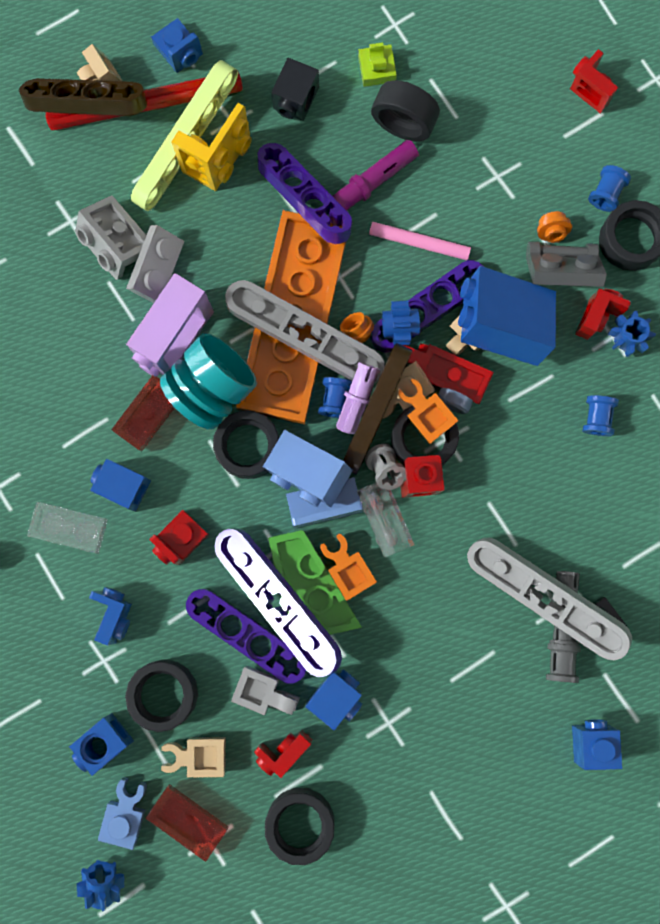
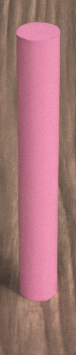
M372 222L369 232L371 236L466 261L471 247L377 222Z

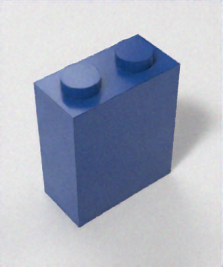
M479 266L471 278L465 279L460 291V297L463 298V309L458 320V325L462 327V343L538 366L556 348V291Z

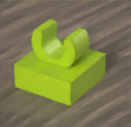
M375 43L369 44V48L358 49L363 87L396 80L397 74L391 44Z

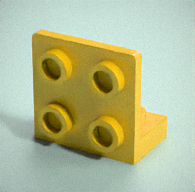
M237 103L210 146L199 136L194 134L188 136L178 130L171 143L181 171L214 191L218 189L221 183H226L234 170V162L239 155L243 156L247 152L252 140L245 106Z

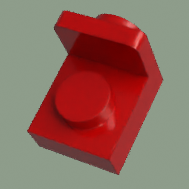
M598 49L590 59L584 56L573 70V74L576 77L570 90L601 114L609 105L618 87L609 76L596 70L604 55Z
M599 288L590 297L575 335L588 340L597 331L601 333L610 314L617 317L624 314L629 309L631 302L624 299L623 295L618 291Z
M439 455L408 457L405 459L406 481L401 485L402 498L431 496L445 491L442 462Z
M182 510L158 535L154 534L149 540L155 545L152 552L163 563L168 565L172 562L176 565H181L209 534L188 513Z
M303 730L296 737L290 732L276 748L281 753L278 757L264 743H261L254 751L258 756L256 763L268 775L272 776L275 773L282 778L311 745L313 739Z

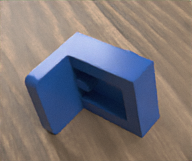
M104 587L103 592H91L90 599L108 605L94 639L95 641L108 646L116 644L117 639L122 640L130 624V620L126 619L132 605L123 600L125 594L108 587Z

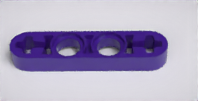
M267 143L260 147L257 152L258 170L324 240L332 244L346 242L351 235L352 217L285 147L277 143ZM295 177L300 179L302 183L298 186H289L284 181ZM317 199L324 205L313 209L305 203L308 200Z
M474 260L462 262L408 300L410 309L418 308L424 314V321L420 323V333L463 303V298L460 297L456 285L463 280L465 271L468 274H473L479 266L484 267L481 263ZM438 289H446L451 293L452 301L447 305H439L434 301L433 293ZM380 319L374 325L371 334L372 343L378 351L389 353L394 347L393 342L390 343L387 339L382 342L379 340L381 329H383L382 319Z
M207 589L196 590L188 596L186 611L193 620L285 683H295L304 676L306 669L300 661L297 663L300 672L298 674L292 672L289 676L283 673L285 666L278 660L275 661L274 667L269 665L267 661L275 655L278 645L285 649L280 656L286 660L296 656L282 639L226 600ZM208 596L210 598L208 605L215 611H219L220 604L226 608L217 617L215 626L209 623L214 618L213 615L206 611L200 613V615L196 613L198 608L197 604L194 603L196 598L204 599ZM229 615L237 616L242 623L241 631L235 636L227 635L222 629V622ZM263 635L270 640L271 650L267 655L258 656L252 651L251 643L256 636Z

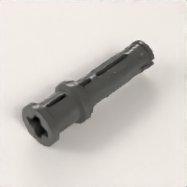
M557 571L556 579L578 593L580 573ZM554 625L553 640H550L547 649L551 650L550 673L546 674V680L579 683V677L576 676L577 653L581 652V646H579V642H576L574 638Z

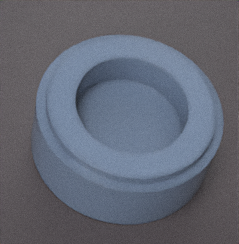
M441 388L438 396L449 410L460 414H467L473 403V400L448 388Z

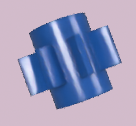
M408 300L391 301V310L382 311L384 338L392 337L393 346L396 343L410 345L411 336L420 335L418 309H410Z
M634 311L628 320L623 315H619L615 319L618 327H614L608 332L609 336L614 337L615 344L612 349L619 348L624 350L626 357L633 354L635 348L640 353L646 351L649 347L645 341L651 340L656 336V333L650 331L649 323L651 319L645 320L638 317L637 311Z
M96 860V863L92 864L88 869L83 868L81 870L82 881L77 883V897H84L86 909L92 907L101 909L103 912L113 902H120V889L125 887L124 874L116 873L115 862L110 864Z

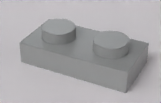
M158 225L150 226L126 289L154 303L172 276L184 241Z

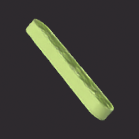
M223 60L218 61L213 66L136 183L131 194L133 203L145 211L155 207L180 169L171 143L178 130L188 136L191 134L199 137L202 136L233 89L238 77L237 69Z

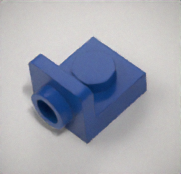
M178 18L151 36L155 47L176 73L184 67L188 68L194 65L198 58L203 55L199 37L194 32L190 34Z

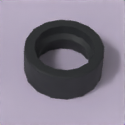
M399 80L385 82L381 86L371 108V115L375 122L384 130L401 139L414 142L424 141L430 137L440 113L437 101L428 92L416 85Z
M633 200L622 203L610 213L600 230L599 245L602 254L612 265L622 270L637 271L647 268L660 257L659 207L647 201ZM626 218L638 219L644 222L650 228L654 237L651 249L643 254H634L623 249L615 236V228L619 222Z
M413 406L406 408L398 416L391 433L392 447L396 452L397 459L403 464L408 457H418L412 454L404 443V433L406 427L411 422L407 415L415 410ZM456 423L445 431L444 446L436 454L441 457L442 466L455 453L459 442V430Z
M238 411L228 415L218 425L213 436V450L217 461L229 474L241 479H255L268 473L263 468V465L280 437L275 425L265 415L255 411ZM253 425L265 433L268 440V450L258 463L241 465L229 456L227 440L237 427Z
M165 659L148 663L137 670L128 682L125 695L127 710L133 720L146 730L155 732L172 730L186 721L196 707L198 698L196 680L190 670L179 662ZM161 673L169 674L176 678L182 686L184 695L179 709L172 715L165 717L152 715L145 709L141 699V692L145 682L153 675Z
M293 788L281 793L272 802L265 820V838L270 850L279 860L291 865H308L319 860L329 850L334 838V814L329 802L320 793L309 788ZM294 804H306L313 807L319 814L322 822L319 838L312 845L305 848H295L288 845L281 838L278 830L281 814Z

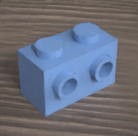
M286 430L283 431L263 465V468L272 474L271 482L287 491L291 486L302 491L299 497L315 507H318L320 502L332 507L353 471L344 461Z

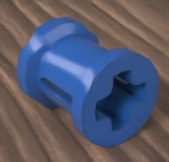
M606 165L601 170V180L596 191L590 193L588 200L597 209L611 212L618 207L620 193L623 187L628 186L631 176L627 171L618 166Z
M333 377L323 378L325 394L323 406L319 407L318 414L339 418L346 400L344 393L349 391L352 381Z
M587 396L586 403L589 404L587 425L583 426L582 432L597 436L614 435L615 429L612 428L614 408L618 407L619 400L608 396Z

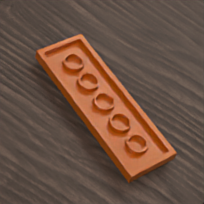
M283 210L264 289L328 324L346 242L341 244L327 242L299 213ZM288 325L289 328L292 327L299 333L298 340L304 342L306 338L316 340L318 344L322 343L310 334V326L306 325L304 329ZM255 328L247 364L256 377L257 385L240 404L236 405L237 410L255 411L268 417L305 424L319 362Z

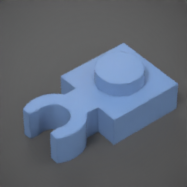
M123 777L116 788L119 803L110 801L107 804L98 841L133 850L136 847L145 810L137 808L136 803L145 795L147 785L145 782H141L137 793L132 795L126 790L128 778Z

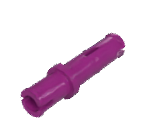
M405 140L362 174H355L349 178V184L335 193L333 197L346 211L360 200L366 201L371 197L373 190L419 157L416 146L412 141Z

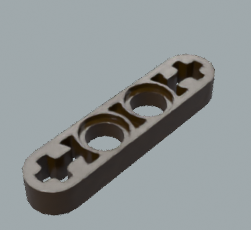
M37 78L26 81L19 88V93L26 109L33 112L129 116L136 115L147 107V99L143 87L137 82Z
M396 343L344 457L343 461L353 470L352 473L355 475L358 474L412 354V349Z

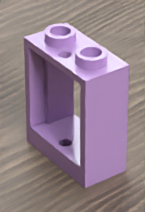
M173 274L126 344L134 353L132 359L139 364L142 370L157 378L159 373L164 375L171 369V366L178 359H183L184 352L193 344L214 313L205 291L178 274Z

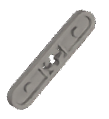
M246 280L232 283L227 289L225 295L226 306L235 317L351 381L354 379L359 362L366 363L367 366H374L380 369L375 383L378 382L385 366L383 358L375 350L252 282ZM288 325L304 329L306 325L310 326V334L322 343L318 344L316 340L306 338L304 342L298 340L299 333L294 328H289Z
M493 538L479 539L469 548L467 554L468 563L476 573L599 656L607 660H618L628 653L632 644V634L629 628L586 598ZM549 589L554 593L552 599L555 602L551 601L546 605L542 602L543 595L540 592L545 593Z

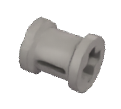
M379 444L367 452L365 463L370 470L375 472L376 483L381 489L393 490L403 484V481L406 479L405 468L402 464L397 463L396 452L392 446ZM380 454L384 456L385 462L382 461ZM387 472L391 475V480L387 477Z

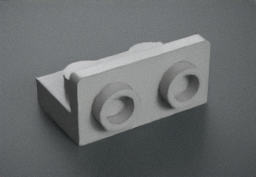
M112 195L80 210L78 213L75 229L78 240L82 245L88 246L105 271H109L116 280L123 277L125 267L137 261L146 234Z

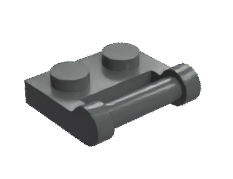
M535 241L528 242L526 260L533 284L604 287L607 273L599 257L598 244L587 243L585 247L550 246L540 245V242Z

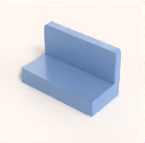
M354 477L346 481L332 507L320 502L318 507H315L299 497L302 491L286 494L294 529L363 512L362 502H360Z

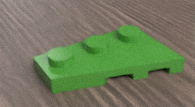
M303 530L268 538L275 568L330 635L362 628Z

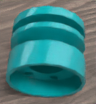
M202 333L184 352L185 360L178 359L171 366V369L160 378V386L166 398L185 418L197 426L209 430L215 429L222 422L223 417H227L231 413L232 404H240L256 387L257 381L251 368L235 350L221 339L211 334Z

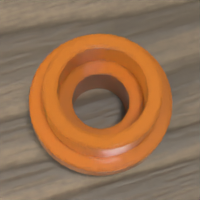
M560 211L545 214L539 220V226L537 227L538 237L550 243L562 241L572 230L571 220L566 217L565 213Z
M361 312L350 314L340 325L342 333L360 343L368 340L374 329V323L371 318Z

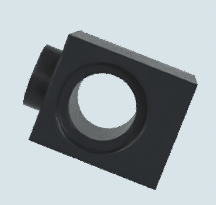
M287 57L271 92L273 109L285 118H297L304 121L319 89V70Z

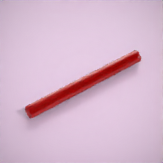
M239 72L236 83L229 94L242 91L243 86ZM206 77L144 90L147 107L142 112L190 102ZM45 113L47 124L51 130L124 116Z

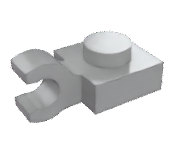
M245 666L231 702L262 715L267 713L269 706L292 715L293 711L295 712L300 697L277 690L278 678Z

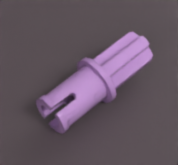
M363 362L358 363L349 391L344 393L346 400L336 424L337 429L347 434H355L366 404L370 401L369 396L380 369L371 365L367 366Z

